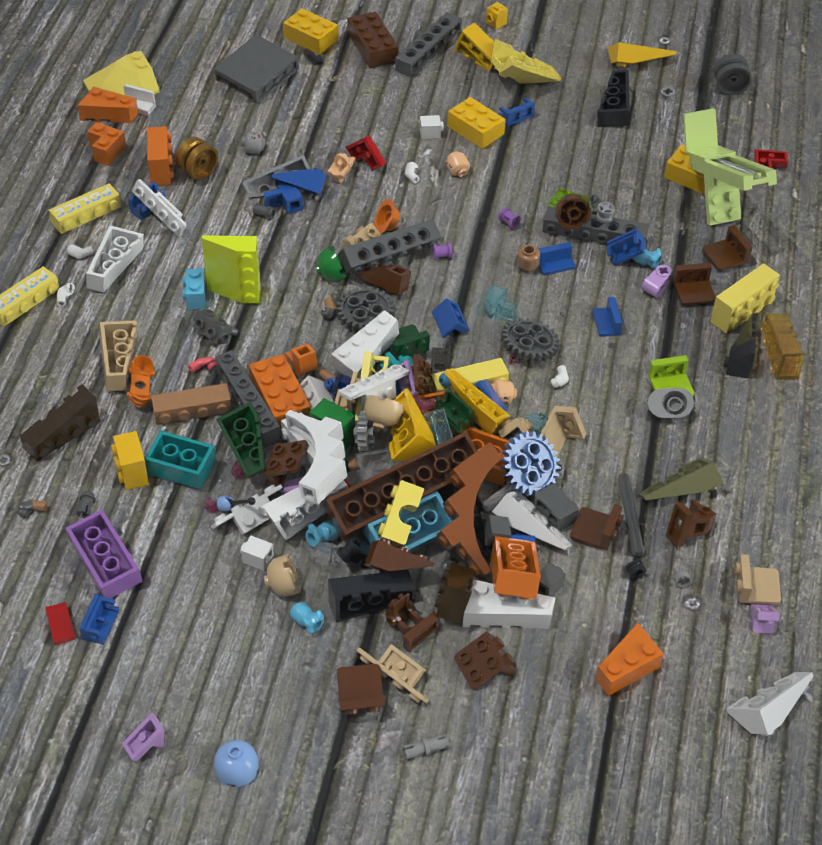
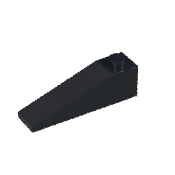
M756 313L751 314L731 347L729 356H725L723 367L727 368L726 375L742 378L749 377L756 346Z
M452 484L439 494L443 502L458 492L460 488ZM477 494L474 506L476 541L482 556L491 558L493 547L492 543L490 546L485 545L483 526L486 520L482 519L481 512L484 510Z

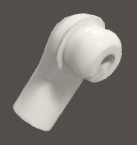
M409 162L406 165L405 176L416 184L420 179L414 173L417 171L415 168H418L417 163Z
M69 245L67 247V253L77 259L94 254L91 246L83 249L76 245Z
M565 365L559 366L557 368L558 375L551 379V384L554 388L562 387L569 381Z

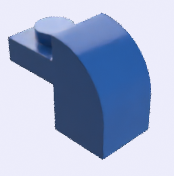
M277 184L278 189L264 192V205L266 207L272 206L275 208L283 205L287 214L303 210V197L300 191L291 184Z

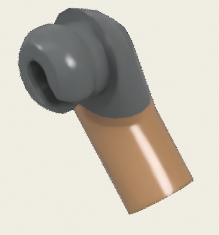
M327 297L324 300L326 307H324V311L321 310V315L325 319H330L336 313L337 307L332 297Z
M38 500L19 503L17 514L27 516L28 509L46 512L48 503Z

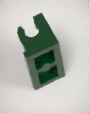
M450 388L445 390L443 400L439 396L437 397L434 412L454 431L460 434L474 425L475 411Z

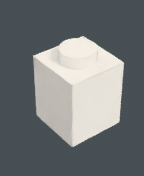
M420 116L421 139L441 138L444 124L440 122V116Z
M250 536L248 541L244 542L241 546L242 562L265 571L274 556L273 544Z

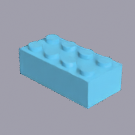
M438 491L421 498L415 512L409 510L399 511L400 520L412 526L404 546L411 550L410 553L438 540L436 534L454 521L444 511V502ZM387 516L379 518L365 527L363 532L370 545L373 541L379 540L380 535L377 532L381 522L385 523Z

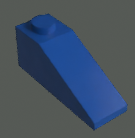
M314 168V170L306 169L276 173L272 175L271 179L291 184L298 189L319 196L326 174L323 173V170Z

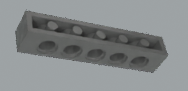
M446 12L415 39L412 44L406 47L402 53L396 56L395 71L412 77L461 32L462 18Z
M547 206L542 232L607 244V241L633 229H637L647 239L649 224L613 218L612 222L604 224L596 219L595 214H591L586 224L584 223L578 229L570 230L564 228L558 222L555 207Z
M433 218L345 247L338 253V256L346 273L351 271L357 273L363 267L371 268L376 266L377 262L383 261V263L391 261L392 257L398 256V258L406 256L407 252L413 251V253H416L425 246L431 248L433 244L437 245V241L442 237ZM358 254L363 257V260L358 257Z
M231 350L215 356L217 373L223 383H227L229 393L237 406L241 407L251 401L260 419L263 448L281 442L279 424L234 352Z

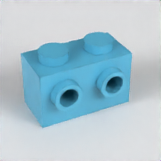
M204 268L186 269V276L182 277L183 287H186V289H182L183 300L187 301V310L206 309Z

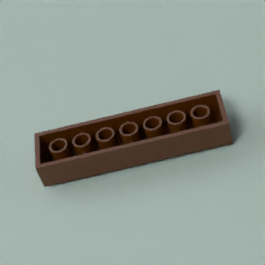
M467 431L327 498L323 507L341 540L344 541L364 531L367 524L385 516L386 506L391 504L393 497H390L394 485L398 486L401 480L424 488L421 498L436 491L440 493L453 484L449 473L478 450Z

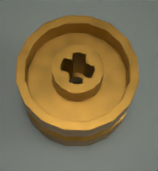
M196 136L190 137L180 145L176 153V165L192 178L202 180L214 171L218 162V152L202 139Z

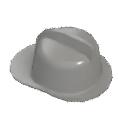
M683 388L656 389L648 398L649 410L660 418L684 417L691 412L694 406L693 396Z

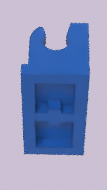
M525 97L523 101L526 103H522L520 106L508 111L501 107L499 110L502 113H498V115L506 119L505 125L508 127L534 116L535 103Z
M153 182L148 185L155 194L159 192L157 183ZM160 190V193L165 197L164 190ZM135 194L128 198L130 212L140 220L153 213Z
M633 229L607 241V255H612V263L618 265L645 253L646 239L637 229Z
M99 594L94 595L79 627L82 640L105 644L120 611L119 607L114 606L115 600L99 596Z

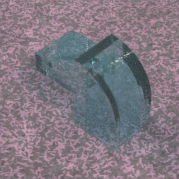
M491 284L485 293L484 311L486 315L492 320H495L497 316L510 321L516 319L518 305L507 301V289Z

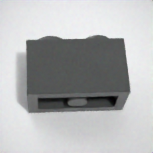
M555 483L535 493L534 505L537 507L536 509L548 519L553 527L561 531L576 521L579 512L577 504L571 501Z

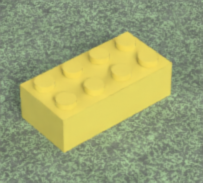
M763 263L716 296L710 322L726 334L732 329L735 330L742 322L748 321L752 313H759L764 306L771 304L775 300V292L779 286L780 274Z

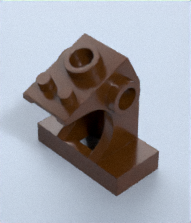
M693 499L690 501L689 508L683 502L675 503L665 536L676 547H682L686 538L703 536L712 530L717 513Z
M401 593L398 598L393 599L387 605L390 609L385 613L386 621L391 627H396L403 634V648L408 652L439 628L440 618L436 617V612L433 611L424 618L419 616L415 612L416 607L414 603L409 600V593L405 596ZM410 619L415 626L409 627L404 621Z

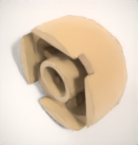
M375 395L367 396L364 407L365 416L373 423V427L378 429H384L385 426L391 427L397 424L404 410L401 403L385 398V400L379 399V396Z
M289 554L273 559L267 567V575L264 576L267 588L271 587L274 593L284 597L299 594L301 590L300 586L296 587L295 585L296 579L299 578L292 558L288 559Z

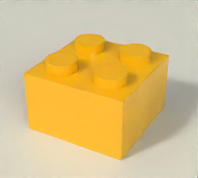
M137 431L113 436L114 444L111 445L113 456H117L113 458L115 467L119 471L117 472L119 482L124 483L125 490L149 485L145 459Z

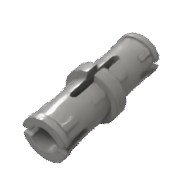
M442 734L429 739L425 737L419 742L402 746L405 759L408 760L424 754L428 756L431 755V752L449 748L448 738H445L447 735Z

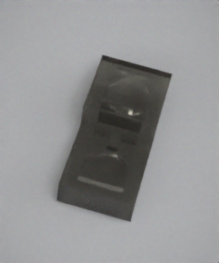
M432 347L431 366L434 373L449 369L451 348Z

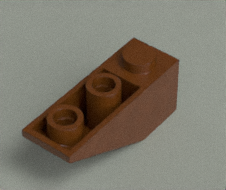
M399 265L364 268L355 273V276L361 278L362 281L374 284L378 288L386 289L393 295H400L408 290L411 271Z
M380 538V541L372 542L364 563L365 566L380 572L434 566L433 562L428 561L429 557L422 554L413 555L410 553V549L402 546L396 548L391 545L392 542Z

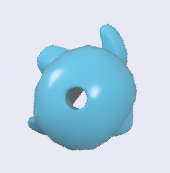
M645 248V253L632 259L642 266L650 265L652 269H656L662 258L661 249L657 248L655 251L650 252Z
M331 520L323 522L318 527L312 523L308 524L309 529L306 531V540L311 547H318L320 551L324 549V542L334 541L339 537Z
M304 602L294 604L290 610L291 618L300 626H305L308 634L317 632L324 623L323 612L321 610L313 612Z

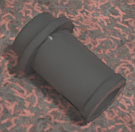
M257 203L253 206V214L264 216L268 220L274 218L276 211L272 206L266 207Z
M85 491L80 495L81 502L77 515L80 517L81 513H83L82 518L90 516L92 504L96 501L95 495L89 491Z

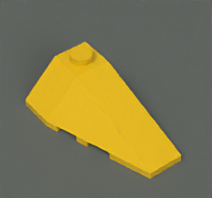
M620 42L608 46L607 49L611 63L617 64V67H626V65L670 57L677 53V51Z
M446 369L444 374L459 397L475 411L474 420L481 427V431L493 435L498 434V431L502 429L501 425L511 415L455 369Z
M406 388L394 399V401L401 403L404 407L400 420L390 429L393 439L389 442V450L394 462L406 461L436 446L434 436L409 389Z

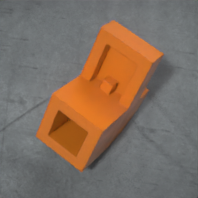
M308 343L285 353L286 359L294 367L297 376L314 371L318 367L316 352Z

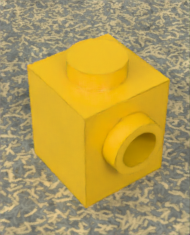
M499 2L486 8V23L494 29L507 24L508 8Z

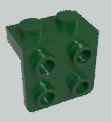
M413 324L399 328V334L388 350L397 361H399L398 357L400 355L411 357L429 351L430 335L427 331L419 333Z

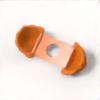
M138 355L134 357L128 368L131 374L130 392H127V396L133 405L141 408L152 401L151 395H149L150 377L155 375L152 358ZM141 382L145 385V388L139 389L135 386V383Z

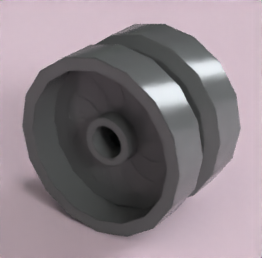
M729 54L723 56L714 66L717 86L723 94L737 95L747 90L751 85L752 77L748 62L742 55Z

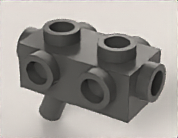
M210 309L200 310L193 316V321H195L193 327L197 329L196 333L209 338L208 342L212 345L225 344L228 342L230 335L237 336L238 329L232 328L226 323V320L219 318Z

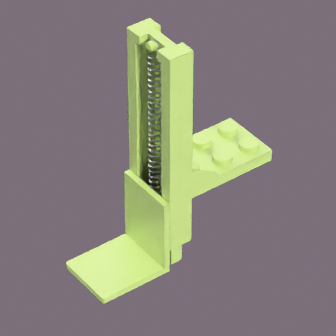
M714 108L683 114L685 152L687 155H690L689 163L692 164V170L704 174L707 224L715 225L741 219L739 189L743 191L750 190L752 185L762 183L768 186L777 184L776 170L737 156L735 151L719 146L717 141L716 110Z

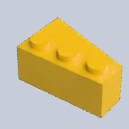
M476 23L463 29L454 51L462 52L465 54L464 57L475 60V64L489 72L495 69L494 64L491 62L494 41Z

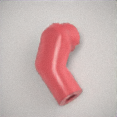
M213 357L199 358L190 363L188 368L192 373L204 366L211 370L216 367V362Z

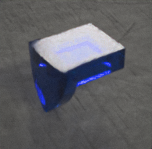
M338 373L331 394L336 396L338 389L350 385L352 377Z

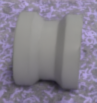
M610 202L599 203L596 219L604 224L612 222L615 206Z

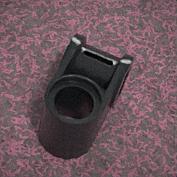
M352 536L344 547H340L337 550L339 557L345 563H350L360 568H368V566L364 565L370 549L367 541Z

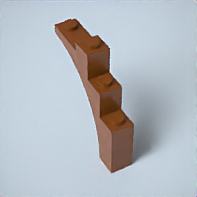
M491 442L449 473L453 485L460 488L458 492L443 503L444 511L449 517H453L454 521L436 534L438 542L442 547L447 548L448 551L454 546L457 548L456 552L459 557L467 561L470 565L469 568L475 569L474 575L479 578L486 575L491 569L484 560L476 541L474 506L483 479L490 469L502 459Z

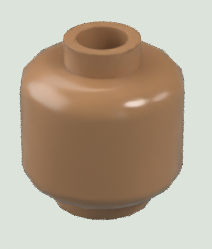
M533 245L521 247L517 255L518 266L525 271H532L538 268L540 264L539 249Z

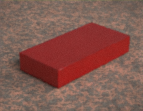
M66 602L45 607L54 645L76 640Z

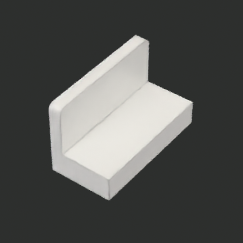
M128 84L124 85L125 95L137 100L138 114L149 116L156 107L154 92Z
M308 375L300 383L311 406V410L323 398L334 402L323 381Z

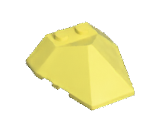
M495 39L491 62L494 64V68L499 71L500 76L513 78L519 84L555 82L562 79L549 64L537 58L532 59L525 52L515 51L513 46Z
M141 51L127 54L83 80L88 91L94 86L125 95L124 85L128 84L151 90L154 94L160 93L153 69Z

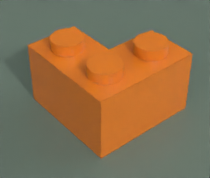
M98 122L87 131L89 145L92 147L95 162L109 166L126 148L124 131Z

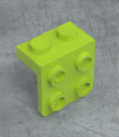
M686 355L650 361L648 377L654 391L661 388H683L694 397V390L686 374L689 361Z

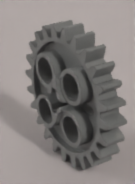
M363 286L362 290H359L355 287L354 292L349 290V294L343 293V298H339L336 314L338 315V320H341V325L346 324V329L352 327V332H355L357 329L360 331L384 310L394 317L395 305L393 304V299H390V295H385V291L379 293V288L372 290V286H370L367 290Z
M519 318V321L513 319V322L508 321L507 325H504L501 332L500 341L503 342L502 347H506L505 351H511V356L517 355V359L524 358V362L527 359L531 363H534V360H537L538 363H541V360L547 362L548 358L553 359V355L556 356L560 346V339L557 338L558 334L554 333V329H549V325L544 326L543 321L537 323L536 319L530 321L529 318L526 321L522 318Z

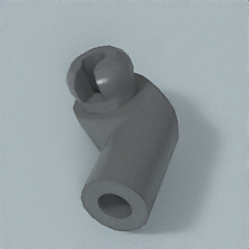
M594 194L590 196L589 200L594 208L591 214L596 215L598 204L603 201L598 195Z

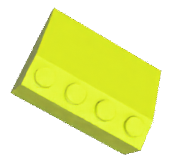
M202 235L207 290L240 303H260L261 285L257 236Z

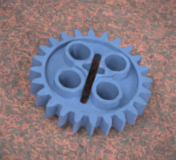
M535 432L517 434L509 439L510 443L504 445L507 450L501 451L505 458H502L500 461L504 462L505 465L501 466L500 469L506 470V473L502 476H508L509 479L506 483H513L512 490L518 489V494L525 492V496H535V493L550 484H556L554 478L559 477V474L555 471L561 469L560 466L556 465V462L560 461V459L554 456L558 451H552L554 444L548 445L549 438L542 440V434L536 435Z

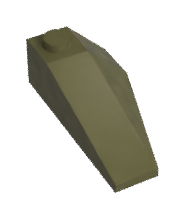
M700 457L679 468L680 473L669 474L666 476L664 483L657 482L639 493V496L644 500L706 491L712 492L718 489V485L722 484L723 481L715 463Z

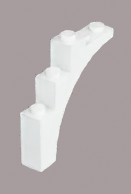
M289 410L285 414L288 430L299 434L315 450L313 464L299 482L301 498L318 505L347 477L345 461L343 460L346 456L344 444L341 441L344 438L342 423L328 417L320 421Z

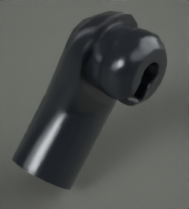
M308 48L303 50V55L313 64L318 65V63H322L321 55L316 56Z

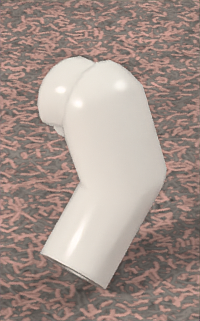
M67 283L58 289L57 305L59 307L65 306L66 298L74 293L75 286L73 283Z

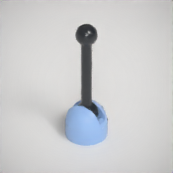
M225 495L218 498L217 507L220 511L225 512L230 511L237 504L254 505L256 500L250 497L248 500L234 501L231 496Z

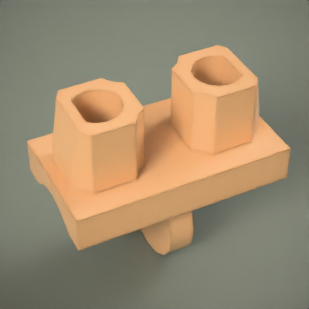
M342 153L334 157V162L327 171V175L332 176L333 182H343L345 175L349 173L355 162V157H347L346 154Z

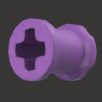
M508 207L501 210L498 215L499 220L507 223L511 229L516 228L521 221V217L513 214Z
M450 242L446 245L433 244L434 260H437L439 257L452 258Z

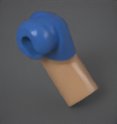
M321 368L318 371V376L325 380L324 386L327 390L335 389L337 386L336 376Z

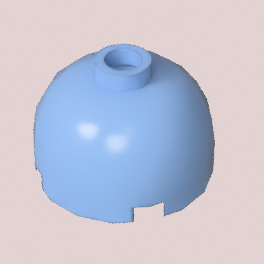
M231 740L224 743L217 750L214 756V772L217 779L224 785L228 786L230 784L235 785V787H241L249 784L257 775L259 759L255 749L249 743L241 740Z

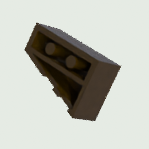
M453 562L450 563L448 570L444 569L438 594L441 595L437 596L434 607L438 608L436 617L458 624L461 623L472 593L470 588L472 589L475 569Z

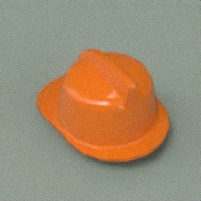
M385 200L378 208L373 225L380 234L393 230L399 223L400 212L395 208L392 200Z

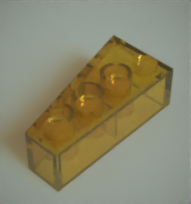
M766 314L765 320L761 323V330L765 333V345H768V359H771V372L774 373L776 380H798L805 353L800 351L802 346L800 342H797V334L793 332V325L789 315Z

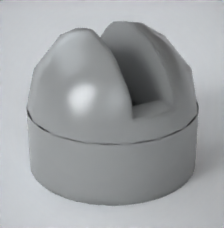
M677 571L674 574V581L677 587L685 588L691 584L692 579L687 571Z

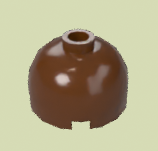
M567 194L558 201L555 207V214L558 222L564 228L573 230L580 228L581 225L588 222L591 216V208L587 200L581 195Z

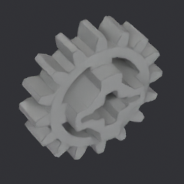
M361 411L360 416H358L359 421H355V444H358L360 453H370L372 444H375L377 430L373 427V423L367 419L365 412Z

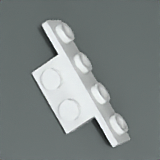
M141 179L137 180L132 192L178 237L182 236L187 226L181 219L183 214L160 192L155 194Z
M392 365L388 369L363 378L354 384L347 385L339 390V395L348 400L361 396L363 409L368 395L379 396V399L383 400L385 398L394 399L396 398L395 381L409 375V370L401 365Z
M273 484L264 490L265 494L260 497L258 494L252 496L256 500L254 505L246 504L242 506V504H238L230 509L232 511L231 514L226 516L223 513L214 519L215 523L211 525V528L215 529L228 520L233 519L243 535L269 520L270 518L262 505L270 502L268 497L283 488L280 484L275 487Z

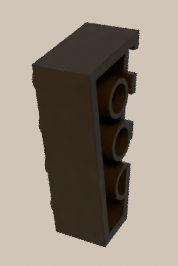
M83 384L77 387L78 392L72 397L70 395L63 399L64 403L57 409L53 407L43 421L39 419L20 435L23 449L35 461L46 457L52 451L62 447L65 443L100 423L96 397Z

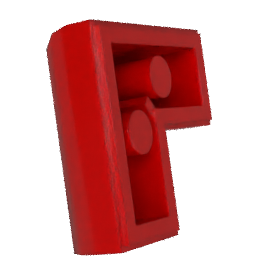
M370 135L346 146L350 156L355 157V160L364 157L372 171L387 163Z
M754 149V162L769 168L786 169L788 166V152Z

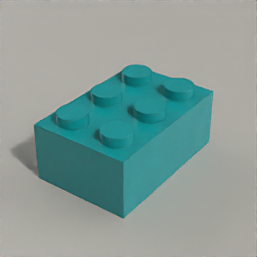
M160 430L144 458L147 474L201 490L216 462L215 446Z

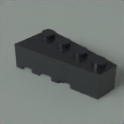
M629 70L612 71L608 87L604 92V98L601 100V106L597 111L598 127L630 126Z
M408 570L328 579L329 605L336 623L388 609L387 605L393 599L398 598L401 593L404 596L409 593V600L412 602L416 601V588Z

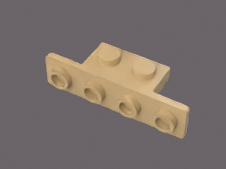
M391 644L379 661L361 648L356 650L361 654L360 659L366 664H378L381 675L385 678L388 675L394 679L392 683L401 690L404 687L410 691L409 696L419 703L422 700L428 703L429 699L413 688L426 669Z

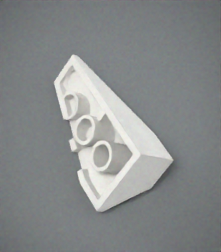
M518 490L507 493L492 511L496 516L508 517L511 527L535 536L563 550L572 546L557 528L548 525V519L544 515L534 511L537 507L523 494H518Z
M794 672L774 682L775 687L757 690V696L748 699L745 696L726 708L727 713L751 734L771 735L783 723L813 678L812 672Z

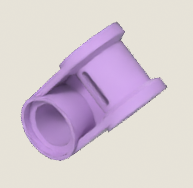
M659 265L646 277L641 289L658 298L669 285V277L672 273L671 268L667 265Z

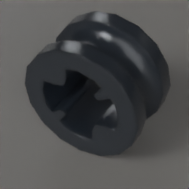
M634 560L627 564L625 568L631 579L640 578L647 571L645 566H643L642 560Z

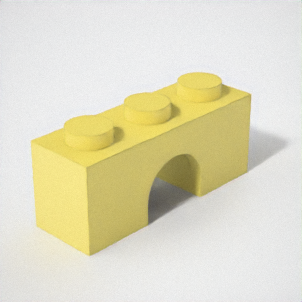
M402 480L398 486L394 485L390 497H393L392 503L387 504L384 515L387 516L385 523L381 522L377 532L380 538L392 542L391 545L396 548L405 546L412 526L400 520L399 511L409 510L415 512L419 506L424 488Z

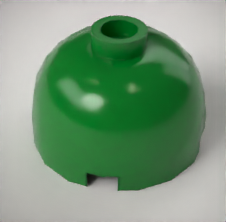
M334 245L326 248L319 254L317 259L318 265L315 266L319 276L323 275L330 282L347 278L345 273L342 274L345 270L338 254L336 255Z

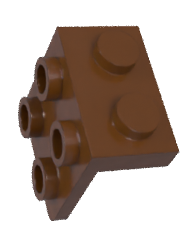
M733 225L728 227L725 240L706 245L702 251L718 271H723L748 263L753 247L745 239L741 231Z
M710 263L675 266L673 283L681 305L715 302L716 297L709 281L712 269Z
M419 354L414 355V366H411L415 390L419 393L418 395L434 393V386L432 384L433 367Z
M306 440L274 445L264 472V476L271 485L274 484L277 487L281 484L283 487L287 474L296 473L300 470L308 447Z
M614 504L610 515L582 507L571 530L570 538L607 551L611 541L614 542L618 533V530H616L617 526L620 527L624 518V515H621L622 506Z
M487 631L454 656L469 686L474 690L478 689L500 671L509 676L517 672L513 666L515 661L508 652L504 651L503 647L505 645L499 636L495 637Z
M378 664L340 667L337 669L340 712H345V715L359 714L358 710H367V713L381 712L380 708L385 707V701L382 691L381 670Z

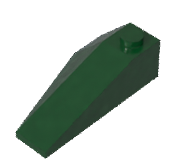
M250 401L216 419L247 479L265 470L260 419Z

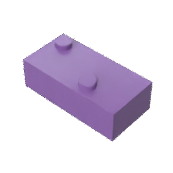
M103 510L65 528L70 543L103 597L112 598L143 582L138 566Z

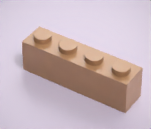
M227 383L151 395L156 425L225 414L232 411Z

